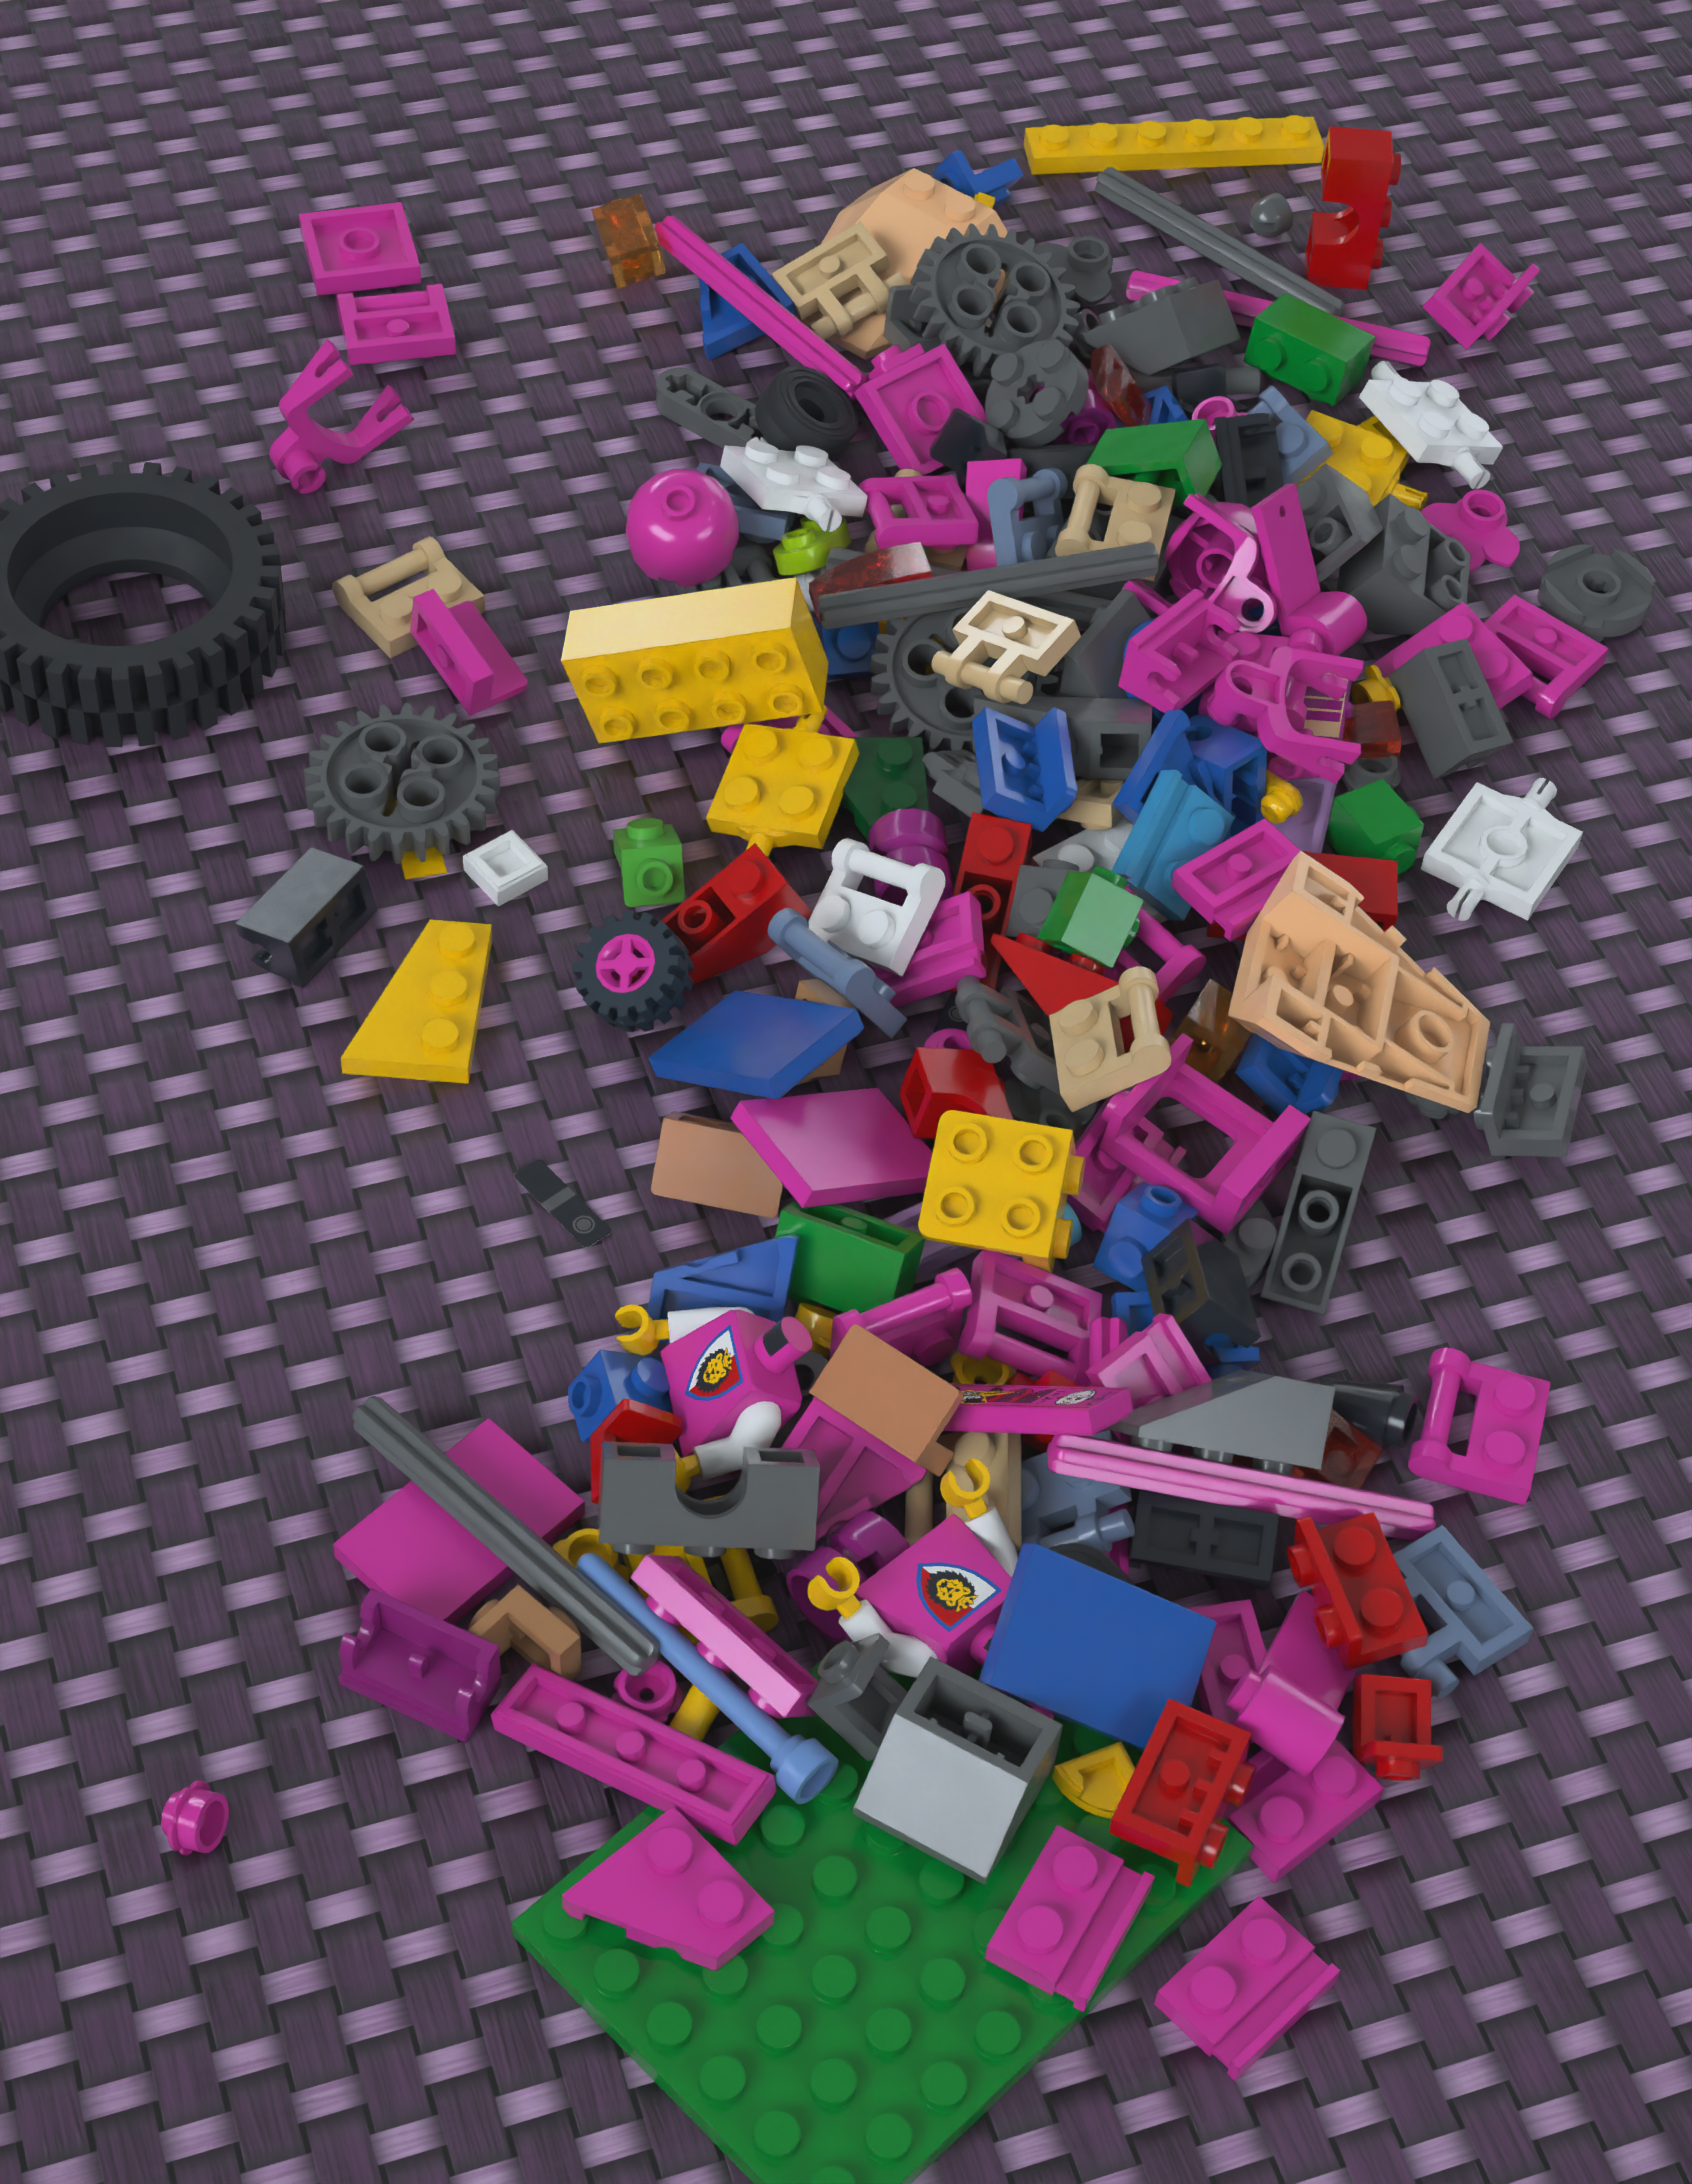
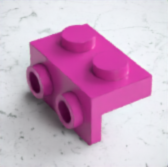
M1480 243L1422 307L1467 350L1481 335L1490 341L1508 323L1511 317L1505 310L1507 309L1511 314L1515 313L1534 293L1528 284L1538 274L1540 269L1532 263L1516 278Z

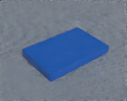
M734 990L648 1059L657 1077L778 1100L860 1034L864 1026L857 1009Z
M1023 1543L979 1682L1015 1700L1117 1742L1121 1741L1122 1744L1144 1752L1169 1698L1191 1707L1217 1621L1041 1545Z

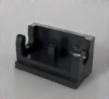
M1269 413L1214 418L1216 447L1223 464L1220 469L1224 502L1243 504L1251 508L1283 486L1275 421H1270Z
M311 847L235 925L240 937L267 949V951L259 950L251 958L256 965L273 974L292 980L295 986L304 988L377 912V908L364 865Z
M1190 1218L1182 1222L1141 1258L1154 1317L1159 1313L1172 1315L1201 1363L1207 1365H1219L1221 1363L1219 1354L1214 1346L1204 1343L1212 1334H1226L1230 1337L1231 1342L1245 1348L1250 1347L1261 1337L1239 1256Z
M1139 1491L1132 1516L1135 1535L1131 1536L1129 1567L1140 1569L1141 1565L1145 1564L1250 1582V1588L1265 1590L1267 1585H1270L1279 1514Z

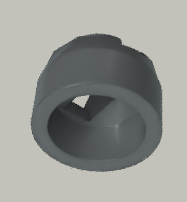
M1272 193L1261 198L1251 208L1250 226L1259 236L1266 238L1276 237L1289 231L1293 226L1291 207L1287 200L1279 193Z

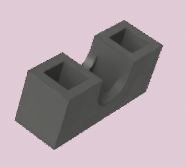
M602 1441L598 1507L599 1543L612 1544L614 1551L634 1555L652 1553L655 1551V1545L684 1546L683 1551L685 1553L699 1557L722 1556L726 1553V1548H753L755 1555L759 1557L779 1560L796 1557L797 1550L815 1551L820 1465L814 1449L743 1447L742 1473L736 1486L721 1498L704 1501L686 1495L675 1482L676 1457L673 1444Z

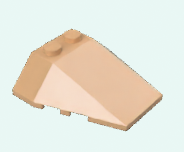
M913 168L871 188L840 211L822 243L860 221L887 254L890 268L877 275L883 282L896 273H900L906 284L912 285L910 283L911 278L925 249H930L937 236L946 239L951 228H956L964 235L969 224L973 223L980 234L984 235L989 225L994 224L998 236L1002 238L1006 237L1008 231L995 210L932 178L930 175ZM1003 269L1000 270V278L994 287L996 297L991 311L994 309L997 296L1003 286L1005 271ZM857 287L837 300L843 306L864 292L860 287ZM818 310L801 322L809 327V325L824 316ZM874 311L853 324L854 330L838 338L836 335L828 338V340L864 360L875 357L893 346L883 336L886 311L881 314Z
M1300 851L1289 864L1263 906V909L1247 932L1228 1016L1239 1022L1248 1031L1256 1033L1279 1049L1470 1113L1477 1107L1490 1021L1435 967L1426 973L1400 948L1406 941V938L1393 925L1384 932L1358 906L1365 897L1349 882Z

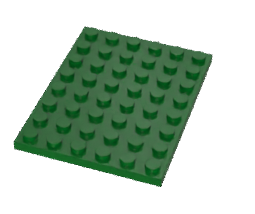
M822 1660L808 1671L818 1681L821 1679V1676L818 1674V1667ZM983 1666L979 1667L969 1676L979 1681ZM887 1672L907 1692L916 1680V1677ZM818 1714L816 1716L787 1717L783 1719L769 1715L792 1737L799 1734L806 1740L815 1738L839 1761L833 1778L816 1797L804 1804H797L776 1784L777 1792L737 1846L695 1826L694 1828L775 1911L772 1926L718 1971H714L682 1959L680 1954L671 1948H653L626 1938V1929L587 1914L583 1921L569 1916L562 1908V1894L665 1813L649 1805L512 1921V1936L754 2184H911L1250 1859L1254 1845L1222 1817L1220 1823L1228 1826L1229 1831L1221 1854L1213 1869L1200 1865L1189 1888L1176 1882L1179 1863L1110 1834L1111 1819L1093 1815L1071 1802L1052 1779L1053 1768L984 1885L853 1814L855 1803L875 1759L870 1761L864 1759ZM1057 1716L1053 1718L1054 1721L1063 1725L1054 1767L1117 1743L1113 1739ZM741 1729L717 1748L774 1775L775 1778L776 1773L770 1768L772 1759ZM1123 1744L1136 1768L1143 1752ZM1057 1825L1123 1859L1125 1867L1141 1875L1146 1871L1155 1876L1150 1893L1084 2012L1074 2008L1073 2001L1057 1992H1054L1052 1996L985 1959L990 1940Z

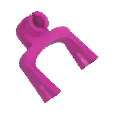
M326 339L288 392L281 398L279 409L289 427L273 442L269 451L270 459L283 478L290 480L294 490L297 489L301 494L312 493L322 486L326 473L320 464L327 457L339 463H355L415 420L408 408L402 404L393 410L402 399L390 385L386 386L356 428L351 432H334L321 426L309 417L307 412L311 405L354 375L347 363L339 358L341 354L336 346L328 339Z
M1189 494L1183 504L1231 537L1235 544L1232 563L1220 585L1207 600L1231 613L1240 624L1239 631L1254 634L1266 630L1275 621L1278 608L1272 593L1250 577L1260 557L1261 546L1259 540L1201 494ZM1140 579L1128 580L1123 587L1133 592L1140 603L1159 616L1173 606ZM1253 598L1260 600L1264 606V614L1259 620L1251 617L1248 612L1247 602Z
M1280 646L1264 666L1246 660L1230 662L1216 680L1215 692L1207 699V703L1210 704L1207 705L1206 709L1209 716L1223 726L1236 725L1243 715L1257 719L1260 740L1268 751L1336 784L1344 774V763L1352 765L1361 754V744L1296 732L1291 726L1286 712L1287 676H1292L1338 701L1347 690V680L1341 678L1355 681L1363 671L1364 661Z

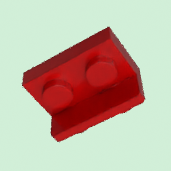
M1374 1512L1320 1529L1316 1528L1310 1515L1296 1520L1294 1545L1287 1547L1289 1565L1297 1585L1300 1588L1310 1586L1318 1605L1317 1608L1313 1609V1618L1320 1640L1326 1650L1336 1648L1345 1671L1426 1646L1428 1632Z
M1169 1698L1111 1818L1109 1833L1179 1863L1176 1882L1190 1888L1200 1865L1213 1869L1221 1854L1229 1827L1221 1824L1220 1821L1228 1803L1241 1808L1249 1792L1257 1766L1246 1762L1252 1733Z

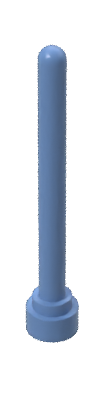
M590 1552L583 1554L578 1559L576 1569L655 1637L660 1644L659 1652L772 1759L770 1768L776 1773L775 1783L797 1804L807 1803L828 1785L836 1773L839 1761L817 1739L811 1738L806 1740L802 1735L798 1734L792 1737L772 1717L756 1706L749 1696L721 1669L708 1662L698 1652L696 1646L673 1624L656 1615L646 1604V1599L601 1556Z

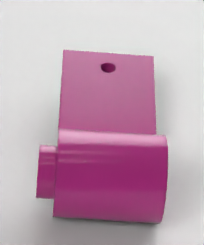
M1296 483L1285 484L1251 507L1271 592L1277 602V617L1282 637H1289L1298 630L1312 631L1322 640L1321 653L1340 656L1364 636L1367 629V616L1363 606L1357 599L1346 592H1321Z
M1304 1589L1296 1596L1257 1671L1255 1672L1251 1668L1248 1669L1226 1701V1705L1235 1711L1230 1724L1251 1732L1252 1742L1302 1777L1307 1776L1319 1763L1340 1731L1345 1716L1339 1713L1337 1709L1358 1668L1345 1671L1336 1648L1325 1649L1313 1618V1609L1317 1608L1318 1605L1314 1596Z

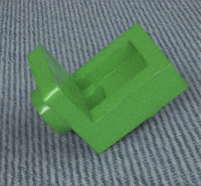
M641 818L628 822L627 828L613 829L614 853L621 868L625 905L627 907H640L684 901L682 844L673 825L663 824L662 820L656 818Z

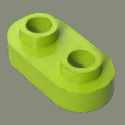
M806 516L801 518V527L782 535V542L773 549L779 574L796 575L825 566L830 550L836 547L845 549L851 543L846 519L842 518L841 524L836 530L829 532L827 529L825 532L815 521L810 520Z

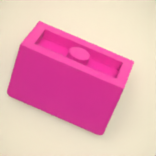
M434 588L413 597L410 632L469 716L526 691L527 678L471 601H465L447 608Z

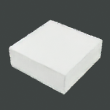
M513 830L463 855V870L498 907L548 880V866Z

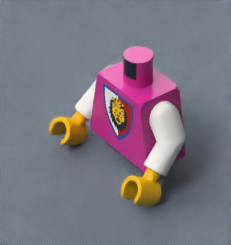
M626 1305L615 1313V1318L622 1327H640L632 1335L616 1337L628 1353L645 1356L656 1349L660 1340L670 1339V1344L662 1349L660 1353L670 1386L669 1395L673 1413L681 1416L683 1422V1432L678 1436L683 1458H680L675 1449L674 1452L676 1457L675 1482L684 1493L689 1488L691 1477L700 1475L704 1481L727 1473L736 1475L742 1470L743 1447L769 1448L777 1432L800 1409L802 1395L794 1362L811 1350L812 1339L806 1327L799 1320L787 1316L777 1323L757 1316L751 1310L743 1307H711L669 1311L668 1319L652 1320L644 1308L638 1305Z
M971 1458L965 1463L967 1475L974 1485L973 1492L962 1490L957 1485L956 1478L951 1470L941 1480L940 1491L942 1497L948 1504L964 1508L968 1516L962 1521L953 1513L860 1586L857 1568L851 1561L843 1557H835L826 1564L827 1573L837 1582L840 1591L830 1588L826 1580L820 1575H817L809 1582L808 1598L811 1603L817 1608L826 1611L837 1609L842 1615L839 1619V1624L853 1642L880 1633L890 1643L879 1663L886 1672L917 1678L930 1656L968 1676L984 1665L1018 1556L996 1507L987 1508L982 1497L990 1485V1474L988 1468L978 1459Z

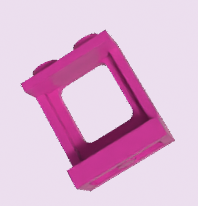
M1182 1033L1170 1047L1171 1064L1166 1071L1136 1084L1131 1091L1128 1089L1122 1090L1111 1098L1101 1117L1108 1125L1099 1149L1152 1185L1165 1186L1175 1191L1183 1202L1198 1210L1197 1216L1225 1235H1228L1295 1156L1311 1118L1289 1105L1279 1118L1272 1122L1187 1065L1185 1061L1193 1039ZM1164 1097L1175 1099L1232 1138L1234 1145L1206 1177L1194 1178L1132 1135V1129L1159 1099Z

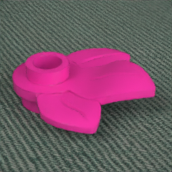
M1473 490L1468 492L1456 504L1437 502L1428 505L1420 511L1426 521L1446 536L1457 539L1465 547L1466 551L1471 554L1469 574L1477 570L1486 559L1498 566L1509 568L1518 557L1520 552L1519 539L1506 527L1507 514L1505 512V504L1493 492Z

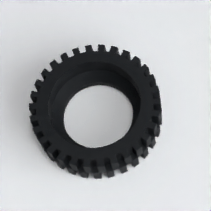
M129 461L112 462L113 474L98 475L96 464L80 467L82 479L71 482L63 471L49 476L51 489L43 491L34 482L21 489L22 505L9 497L0 503V707L3 710L8 711L14 707L17 720L28 727L40 718L43 734L58 738L64 728L68 727L71 730L73 743L89 745L93 733H100L104 736L105 747H122L123 735L137 734L139 746L156 744L155 731L168 729L171 739L174 741L188 737V722L196 720L203 730L218 724L216 709L220 707L232 716L244 708L242 692L255 698L264 689L262 675L272 678L278 668L277 655L283 656L286 645L285 633H287L278 544L274 542V532L269 523L262 524L261 512L253 503L244 507L243 495L232 487L221 494L219 480L205 475L197 484H193L192 471L190 469L176 466L171 477L162 476L161 463L152 462L144 463L142 473H130ZM149 572L178 579L196 589L212 607L204 617L177 633L154 641L133 645L100 646L78 643L61 638L43 629L49 612L64 595L85 582L115 573Z

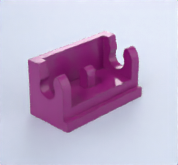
M371 1588L361 1603L360 1618H362V1624L358 1635L355 1637L345 1633L341 1641L340 1660L342 1672L338 1677L339 1685L466 1743L501 1687L499 1646Z

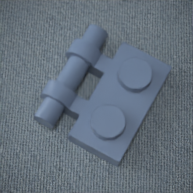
M1106 1430L1090 1436L1122 1443L1112 1430ZM1047 1452L1021 1461L1022 1545L1023 1543H1036L1045 1548H1050L1060 1544L1078 1543L1091 1546L1103 1553L1111 1551L1112 1543L1135 1535L1134 1523L1126 1509L1107 1514V1509L1132 1501L1130 1488L1053 1473L1048 1468ZM1075 1521L1074 1527L1054 1534L1050 1532L1051 1529ZM1021 1550L1016 1551L1018 1557H1019V1554H1020V1551H1021Z
M1443 1525L1393 1554L1417 1610L1436 1631L1427 1637L1426 1646L1400 1654L1403 1657L1400 1661V1666L1410 1678L1431 1680V1691L1438 1699L1450 1694L1459 1684L1460 1680L1444 1663L1454 1655H1457L1475 1676L1528 1643L1534 1628Z

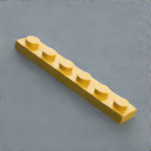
M1298 115L1264 119L1242 117L1237 120L1207 121L1204 119H1193L1186 122L1159 123L1156 121H1145L1135 124L1047 125L1044 127L1025 128L1024 148L1032 175L1104 172L1107 167H1113L1119 171L1309 164L1321 163L1324 152V144L1314 117Z

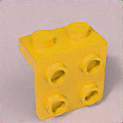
M949 1110L943 1113L938 1124L918 1222L921 1235L930 1241L1022 1256L1024 1263L1053 1273L1055 1258L1067 1259L1069 1253L1073 1220L1063 1219L1067 1196H1079L1085 1168V1157L1075 1155L1073 1130L956 1110Z

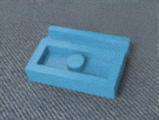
M1161 770L1111 871L1125 878L1135 894L1166 919L1184 921L1191 905L1171 888L1174 870L1221 844L1235 817L1196 785H1189L1182 780V774L1178 770Z

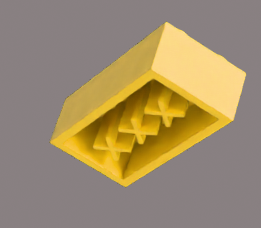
M797 577L570 611L561 658L564 669L599 744L823 713L829 665Z

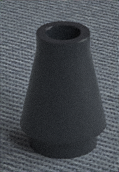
M1325 1376L1321 1379L1319 1384L1335 1387L1329 1421L1383 1450H1386L1389 1445L1399 1448L1406 1446L1416 1420L1418 1396L1405 1393L1404 1386L1399 1384L1343 1381Z

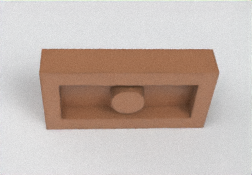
M676 1111L663 1118L651 1184V1192L654 1195L768 1218H774L778 1215L784 1185L734 1123Z
M857 1324L852 1325L809 1393L914 1463L940 1477L955 1453L936 1440L963 1400V1393Z

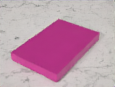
M879 1088L786 1096L778 1100L770 1098L745 1100L738 1103L730 1117L735 1126L802 1208L925 1192L933 1152L921 1138L913 1137L910 1125Z
M490 1418L486 1419L445 1453L547 1544L553 1542L585 1514V1501ZM412 1480L333 1544L334 1557L369 1589L373 1588L452 1625L457 1623L515 1574L509 1566Z

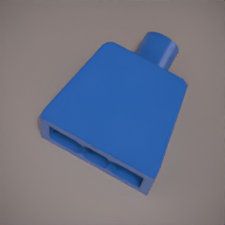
M1204 714L1195 715L1189 719L1191 726L1185 729L1184 733L1194 758L1205 759L1213 779L1214 795L1222 802L1224 809L1235 817L1231 824V829L1224 839L1226 841L1264 819L1261 813V799L1265 796L1267 749L1261 740L1232 726L1220 725ZM1157 727L1152 729L1151 736Z

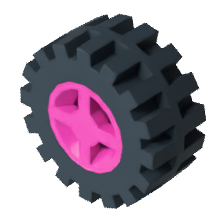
M623 911V920H619L613 914L603 918L606 927L599 930L594 925L587 932L592 938L589 944L580 942L576 950L582 957V961H573V973L579 978L574 983L578 993L583 997L582 1000L605 1022L613 1027L617 1025L623 1031L634 1032L635 1026H638L644 1032L653 1030V1021L656 1019L666 1024L673 1019L669 1011L673 1007L681 1011L687 1001L681 996L682 992H692L694 981L688 976V973L694 972V965L687 955L689 953L688 949L665 923L657 920L651 914L643 912L640 917L634 911ZM639 970H645V972L642 973V975L637 980H635L634 983H632V977L635 976Z

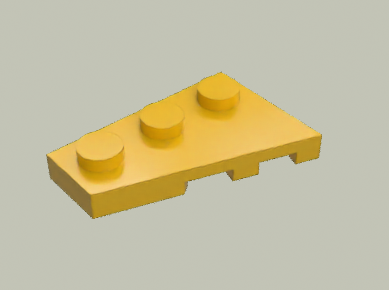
M430 919L341 1056L342 1074L469 1084L492 945V924Z

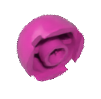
M672 469L654 475L637 489L628 506L626 537L634 562L648 577L659 581L658 577L666 581H676L677 586L691 587L712 580L730 564L737 540H739V519L729 493L715 478L698 470Z
M1213 503V505L1259 540L1252 508L1237 503ZM1195 512L1177 527L1164 553L1165 564L1168 561V569L1172 575L1169 584L1174 594L1180 600L1195 588L1205 593L1204 598L1207 600L1222 582L1234 557L1235 544L1233 539ZM1261 550L1258 563L1250 577L1271 592ZM1256 598L1247 602L1248 610L1262 605V602Z

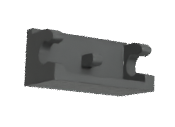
M1467 638L1423 649L1388 676L1392 686L1399 695L1402 709L1434 780L1446 777L1464 764L1467 765L1468 769L1472 768L1502 748H1506L1514 743Z

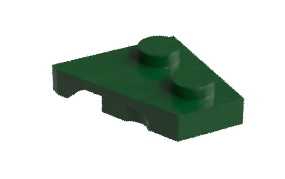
M844 737L855 739L860 754L843 788V797L840 804L853 813L855 817L854 823L868 842L869 831L873 824L885 814L899 809L912 808L929 811L925 764L922 761L924 756L922 737Z

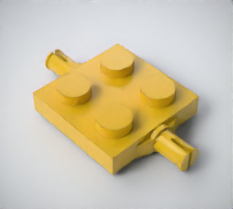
M1311 410L1306 421L1329 443L1333 455L1298 483L1296 487L1327 463L1365 490L1373 507L1389 494H1392L1408 507H1413L1418 511L1424 509L1428 493L1399 483L1400 474L1408 462L1409 453L1398 441Z
M825 705L823 713L799 716L796 726L793 728L782 729L745 723L706 816L711 832L743 838L749 842L746 850L756 843L768 858L771 850L775 847L798 845L823 849L843 797V788L860 754L855 739L818 733L823 719L828 712Z

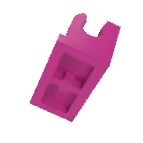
M1196 588L1129 640L1118 686L1163 713L1169 710H1181L1213 684L1230 662L1238 660L1240 651L1228 641L1218 638L1213 629V625H1218L1225 632L1233 634L1240 628L1238 620L1231 613L1204 598L1205 593Z

